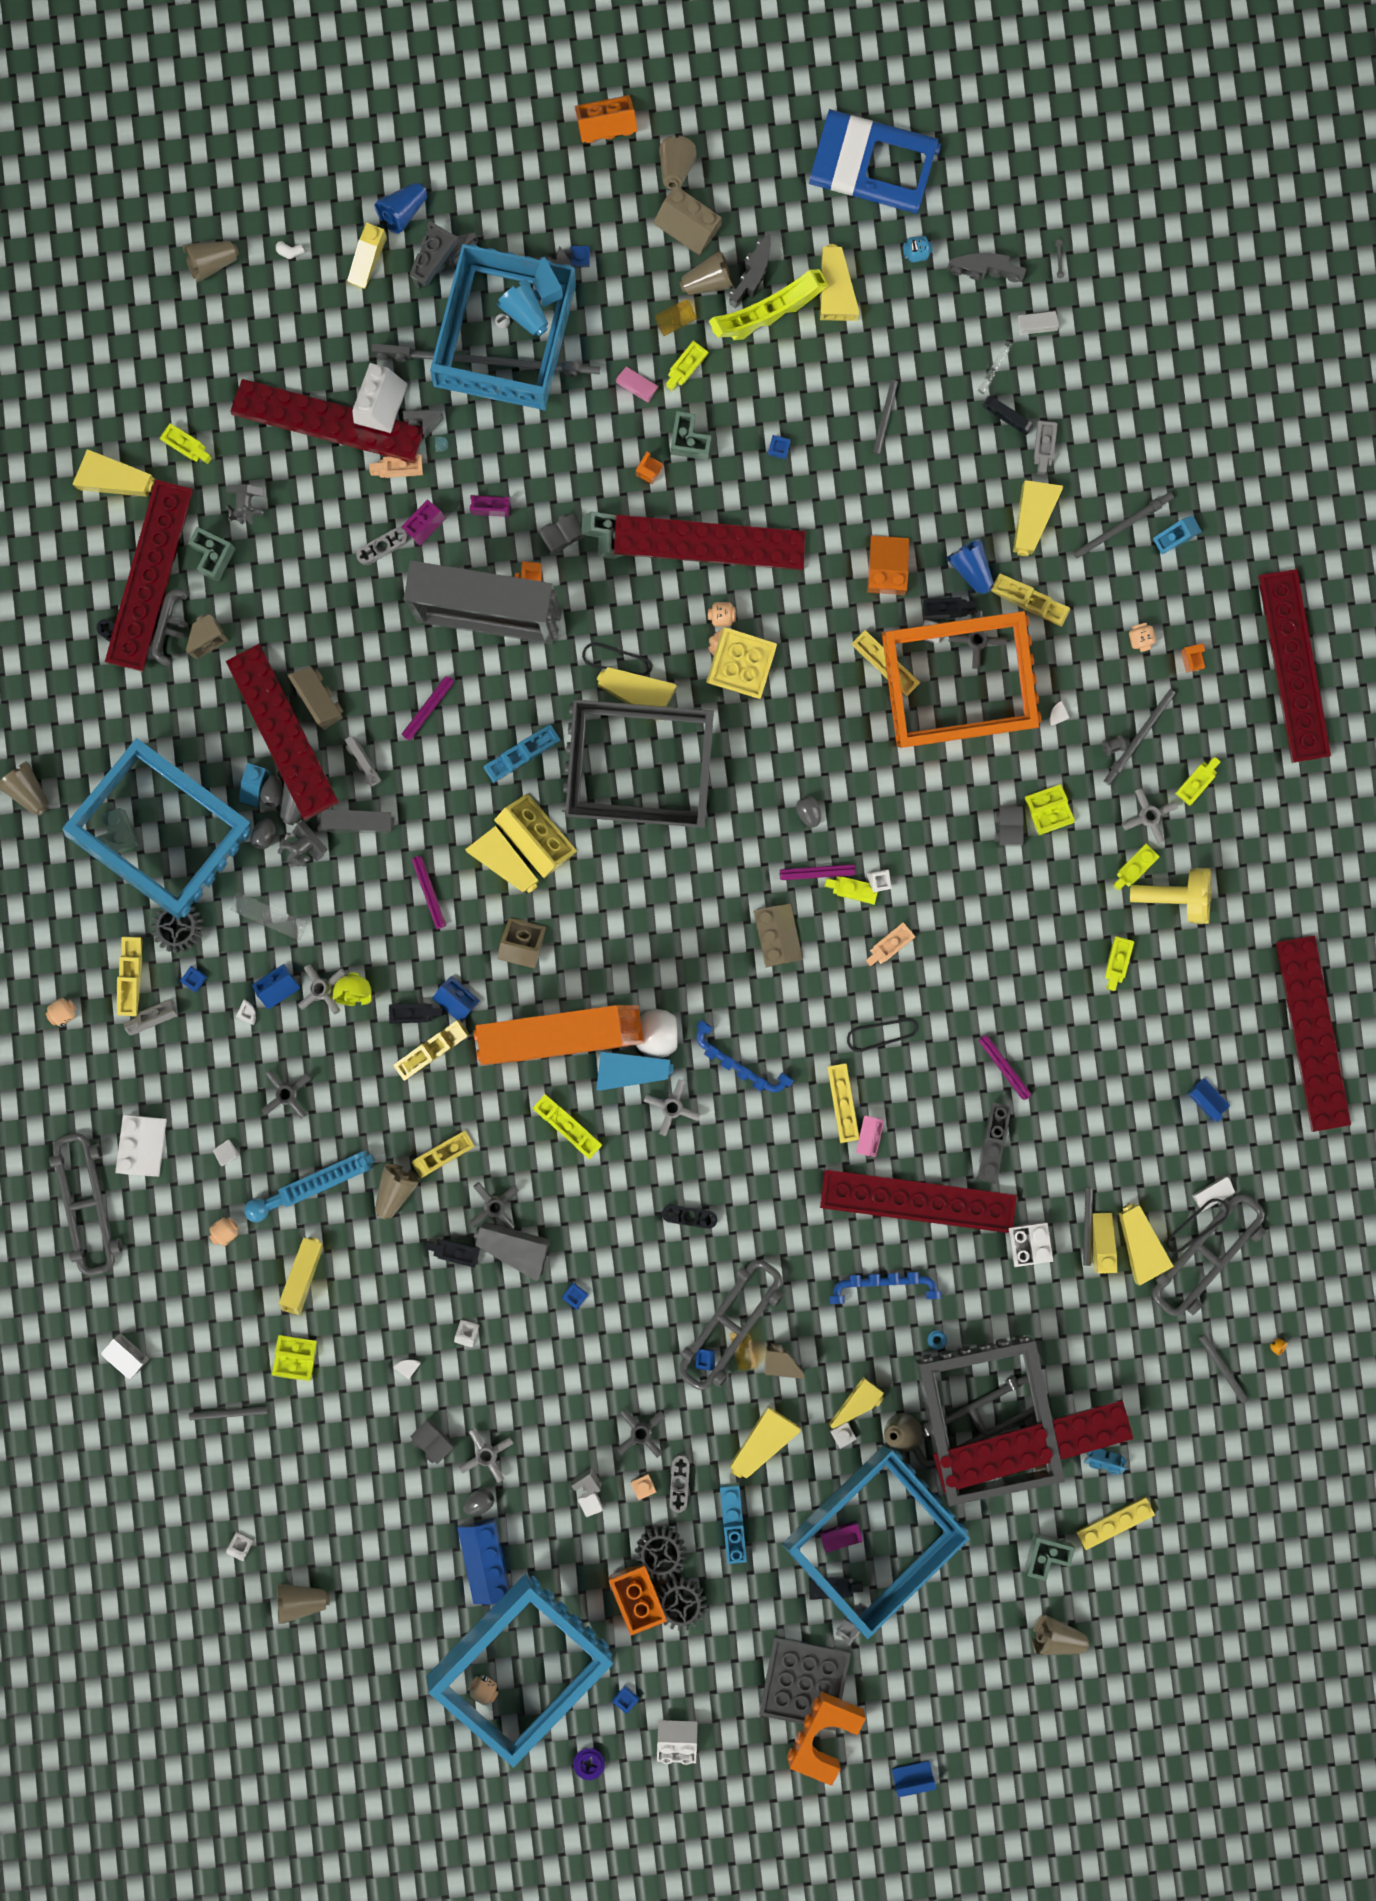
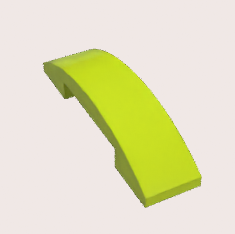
M546 1094L532 1108L589 1160L601 1148L602 1144Z

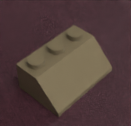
M679 188L671 190L665 198L653 224L700 256L720 229L722 217Z
M308 667L288 675L313 718L323 730L343 719L341 713L344 711L338 702L334 703L331 699L333 693L328 686H323L321 682L323 677L318 669L314 671L312 667Z
M791 904L754 910L753 913L765 968L803 960Z

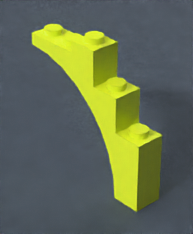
M820 269L809 270L797 280L764 300L733 313L715 316L709 320V323L717 338L732 337L733 340H742L760 326H770L785 313L797 312L827 288L828 284Z

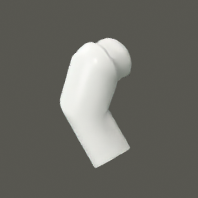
M283 241L276 244L277 253L287 259H292L305 253L301 244L294 247L288 246Z

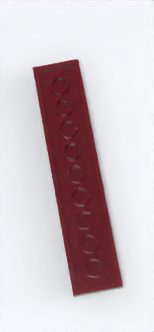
M246 379L241 380L230 410L233 416L379 455L401 459L413 464L424 436L422 426H409L407 422L395 420L391 433L354 423L353 408Z
M155 479L106 654L105 662L108 664L144 672L194 490L191 488Z
M616 515L614 555L802 571L804 569L806 531Z
M1293 569L1259 575V587L1291 763L1331 757L1298 570Z
M257 644L225 661L302 818L307 820L339 803L262 646Z
M1315 936L1276 942L1311 1132L1350 1126L1351 1120Z
M825 1169L820 1208L1009 1233L1008 1228L1013 1227L1017 1195Z
M1123 1400L1052 1419L1060 1460L1134 1439ZM1037 1423L948 1449L949 1456H943L940 1461L938 1453H933L943 1492L946 1493L941 1466L943 1468L951 1467L953 1475L946 1478V1484L948 1487H955L958 1490L1051 1463L1050 1459L1053 1453L1047 1447V1432L1043 1428V1423Z

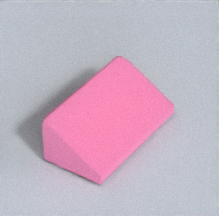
M625 367L616 379L618 385L648 403L658 389L657 385L628 367Z
M864 1116L856 1153L876 1157L884 1124L883 1119Z

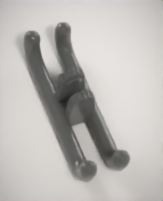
M182 589L171 590L166 595L152 645L153 657L164 666L171 664L168 657L162 655L166 635L185 639L186 636L182 632L168 629V625L188 628L189 624L171 618L175 601L188 598V594Z

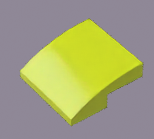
M1061 784L1025 797L1038 836L1075 823L1068 805V799Z
M278 1335L271 1375L311 1382L317 1341Z

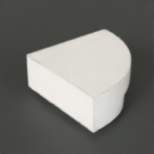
M1062 701L1057 703L1051 711L1049 719L1051 727L1069 719Z
M243 1000L236 1017L254 1025L256 1012L250 1002Z
M407 1359L400 1361L393 1368L410 1379L421 1362Z

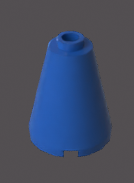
M413 183L378 199L377 203L374 204L376 213L381 221L385 219L389 224L386 227L390 231L399 234L405 229L427 199V190L422 184Z
M980 538L959 548L956 554L953 552L947 556L948 562L976 593L981 592V594H985L992 589L991 586L994 583Z

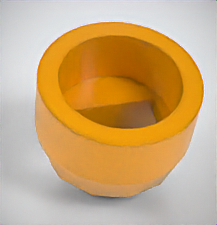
M1276 1338L1273 1340L1275 1345L1270 1344V1347L1275 1354L1280 1356L1288 1343L1280 1338Z

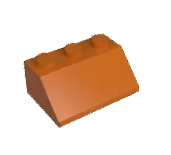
M630 95L574 106L582 142L593 143L597 139H612L617 135L629 136L634 132H638L635 111Z
M645 1565L628 1567L610 1575L608 1581L630 1636L667 1622Z

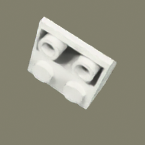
M1034 1222L1008 1228L1014 1267L1053 1262L1047 1222Z
M658 1720L657 1762L664 1764L677 1762L685 1765L696 1763L697 1722Z

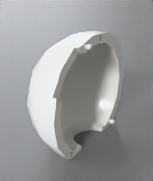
M660 1009L650 1010L641 1015L644 1044L636 1045L639 1051L648 1057L658 1059L667 1057L676 1051V1017L668 1011Z

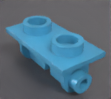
M1102 1449L1087 1452V1455L1090 1457L1084 1460V1463L1089 1464V1467L1094 1469L1103 1468L1114 1475H1119V1473L1121 1474L1127 1469L1123 1467L1127 1461L1126 1458H1123V1455L1109 1452L1108 1458H1105L1106 1450Z

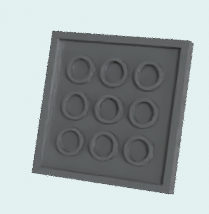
M774 1636L759 1716L804 1725L805 1717L807 1714L810 1715L814 1699L818 1698L821 1692L842 1700L851 1651ZM827 1727L824 1729L836 1731L837 1727Z

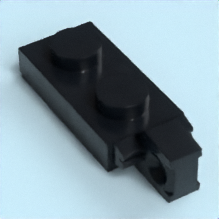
M962 597L923 600L924 620L962 618L977 613L976 601L967 602Z
M389 1004V1024L429 1023L433 1021V1017L443 1016V1009H433V1004Z
M437 1239V1243L427 1241L425 1245L426 1250L434 1251L433 1256L438 1257L437 1259L473 1268L476 1267L480 1248L445 1239Z
M847 1576L824 1577L842 1598L853 1597V1593L863 1592L862 1581L852 1582V1578H847ZM812 1578L808 1579L810 1600L830 1599Z

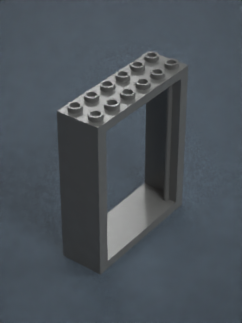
M410 560L403 600L418 623L552 645L553 641L557 640L559 629L556 623L561 619L562 610H560V602H558L556 590H554L552 583Z
M575 699L574 703H570L569 715H573L572 722L568 724V734L571 735V742H567L566 754H570L569 761L565 763V773H568V780L564 781L563 790L564 793H567V798L562 803V812H565V817L705 828L714 710ZM586 714L705 723L698 812L580 802Z
M1026 1334L1015 1336V1340L1007 1341V1338L998 1339L995 1341V1344L988 1345V1342L977 1344L976 1348L969 1349V1346L958 1348L957 1352L950 1353V1350L938 1352V1356L931 1357V1354L919 1356L920 1359L915 1360L934 1453H938L939 1461L943 1456H949L948 1449H950L935 1373L1022 1354L1037 1423H1043V1428L1047 1432V1447L1053 1453L1050 1459L1051 1463L1046 1464L1047 1469L983 1482L958 1490L955 1487H948L946 1484V1478L953 1475L951 1467L943 1468L941 1466L946 1493L943 1492V1497L949 1506L1065 1482L1036 1341L1026 1337Z

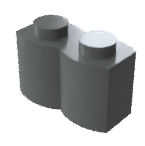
M573 514L562 515L558 518L557 523L545 525L541 528L542 531L540 532V537L551 555L560 552L567 546L585 537L581 535L582 529Z
M1000 806L998 811H995V823H998V830H995V842H998V846H1022L1023 807Z
M430 1418L410 1436L412 1438L411 1443L417 1449L421 1448L424 1450L426 1459L431 1463L435 1462L438 1464L456 1446Z

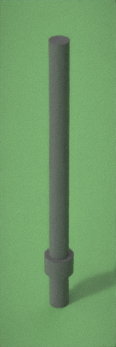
M1169 492L1159 499L1152 500L1142 510L1074 551L1075 558L1078 559L1151 512L1160 510L1162 505L1174 499L1173 494Z
M1169 689L1119 760L1115 761L1111 766L1112 770L1103 781L1105 784L1110 785L1117 774H1121L1125 763L1176 694L1173 690Z

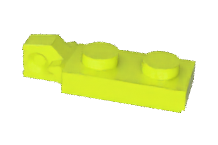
M693 340L671 367L668 374L670 379L666 383V388L672 392L678 384L682 386L686 383L706 358L708 351Z
M169 423L159 438L165 444L196 462L200 459L209 464L212 459L204 451L206 447L201 442Z
M1214 757L1208 764L1205 762L1200 764L1175 794L1187 805L1191 806L1216 777L1217 772L1214 769L1220 761Z
M1144 844L1118 871L1117 876L1119 879L1112 886L1118 891L1125 884L1128 887L1134 884L1160 856L1147 844Z
M837 876L836 880L826 879L824 887L834 889L833 894H837V896L873 905L878 893L873 892L870 883Z
M1117 936L1114 937L1105 970V979H1108L1107 990L1115 991L1117 983H1122L1125 978L1134 941Z

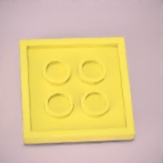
M723 627L706 683L761 699L777 644Z

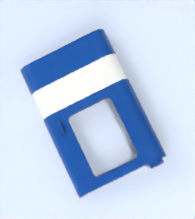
M829 109L809 184L918 214L934 154H939L941 144L938 143L939 139ZM879 141L923 153L926 156L916 190L874 180L866 176L875 142Z

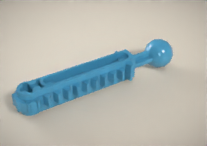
M365 1150L279 1189V1194L266 1200L253 1198L245 1205V1216L251 1222H262L272 1209L283 1204L285 1207H289L373 1169L372 1163L375 1162L372 1154L368 1155Z

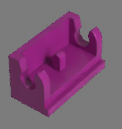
M470 495L471 505L469 510L471 515L509 517V496Z
M427 499L401 527L409 537H412L421 546L446 518Z
M857 1521L820 1531L825 1553L863 1542Z

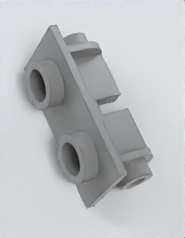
M859 1603V1605H855L853 1611L859 1617L868 1607L865 1604ZM845 1619L837 1628L836 1635L841 1639L843 1638L850 1645L860 1632L850 1621Z

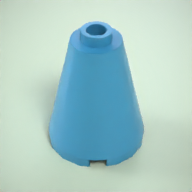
M524 279L519 282L520 287L513 286L498 300L497 306L533 336L536 334L541 336L548 330L546 327L548 322L530 283Z

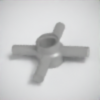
M1142 788L1136 790L1135 793L1142 810L1139 817L1122 823L1124 831L1143 824L1151 828L1157 844L1164 842L1165 840L1157 823L1161 815L1178 809L1177 803L1174 801L1157 809L1154 806H1149ZM1147 811L1153 813V821H1149L1146 818Z
M310 964L305 966L304 969L312 980L310 986L311 994L298 1004L300 1009L304 1010L313 1001L320 999L326 1001L333 1014L339 1013L340 1009L332 998L333 985L338 979L345 976L346 972L340 969L331 978L326 980L320 979ZM322 986H324V990L321 993L320 989Z
M678 1079L673 1096L665 1101L647 1094L644 1102L662 1108L665 1118L659 1134L663 1136L667 1135L673 1118L683 1115L699 1121L701 1115L700 1113L683 1108L679 1099L685 1081ZM668 1103H676L678 1105L677 1112L669 1113L667 1111Z
M473 1428L469 1431V1434L478 1448L476 1457L459 1466L462 1473H465L478 1464L488 1466L497 1483H499L504 1477L495 1463L497 1453L514 1443L509 1437L495 1446L484 1444L476 1428ZM489 1451L492 1456L491 1459H483L481 1452Z

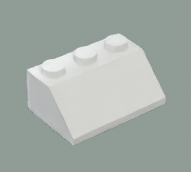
M370 363L352 410L354 423L391 433L408 384L389 368Z
M130 1114L123 1115L115 1173L160 1176L167 1119Z

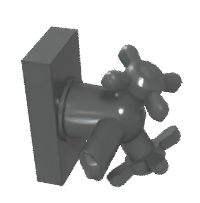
M227 485L226 492L237 495L235 509L231 505L226 507L230 511L229 521L237 520L240 524H244L245 519L249 524H253L252 518L254 515L263 516L264 512L261 508L251 506L253 496H263V488L251 485Z
M301 821L292 831L298 840L294 843L289 842L290 833H286L285 838L280 841V848L277 852L281 855L284 848L290 851L287 856L289 867H305L306 861L310 860V856L302 858V854L308 851L318 861L328 849L308 825Z

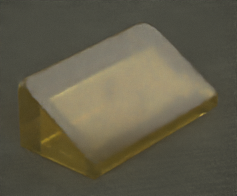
M685 299L655 315V322L663 336L697 319L689 299Z
M734 1332L729 1333L731 1342H733V1340L737 1336V1334H735ZM748 1332L734 1353L739 1371L758 1368Z

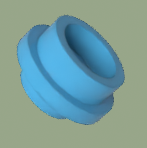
M934 1330L928 1335L927 1341L932 1349L940 1350L946 1346L947 1337L942 1331ZM936 1336H939L941 1339L939 1343H934Z

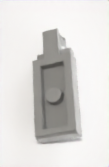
M1039 420L1037 422L1034 449V464H1038L1037 475L1045 476L1047 466L1052 465L1057 432L1056 422Z
M352 736L345 739L347 743L346 749L351 755L354 754L358 760L356 761L358 768L361 771H365V781L371 787L380 783L382 780L358 740Z
M169 999L137 1013V1017L124 1023V1029L130 1036L176 1017L177 1012L174 1001Z

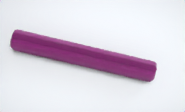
M449 676L443 678L402 732V736L410 741L453 685L454 681Z
M416 856L412 858V863L435 927L441 929L446 926L424 861L421 856Z
M855 865L780 869L779 876L780 880L855 875Z
M988 1035L982 1036L979 1039V1043L1021 1099H1028L1031 1096L1030 1091Z

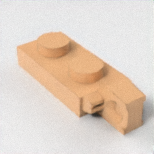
M421 454L417 455L414 464L393 457H383L382 460H379V463H369L371 476H380L381 478L423 475Z
M903 922L873 946V949L870 950L873 955L865 961L869 966H872L877 961L882 964L913 940L915 936Z

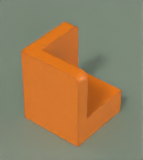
M646 452L636 469V476L653 485L663 468V464L653 459L649 452Z
M522 561L521 578L541 581L542 564Z
M1204 643L1185 647L1181 650L1186 673L1205 668L1202 653L1205 651Z

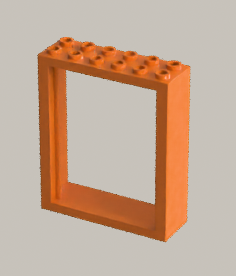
M1025 611L881 632L897 747L905 748L1039 728L1041 714L1040 711L1037 712L1036 704H1039V696L1034 690V685L1037 681L1035 673H1032L1031 665H1034L1033 654H1030L1029 650L1032 640L1031 635L1027 634L1029 617L1025 615ZM1013 627L1024 716L907 733L895 644Z
M614 1005L476 1025V1030H474V1038L476 1042L478 1041L479 1048L476 1052L477 1060L481 1065L518 1062L644 1044L638 1005Z

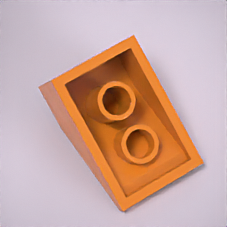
M871 535L867 593L906 594L909 538Z

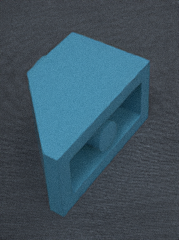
M545 257L541 258L533 280V292L542 307L563 298L562 287Z
M1190 516L1178 521L1155 536L1153 540L1163 555L1189 541L1202 531L1195 518Z
M247 763L241 780L239 802L258 808L261 800V788L270 771Z

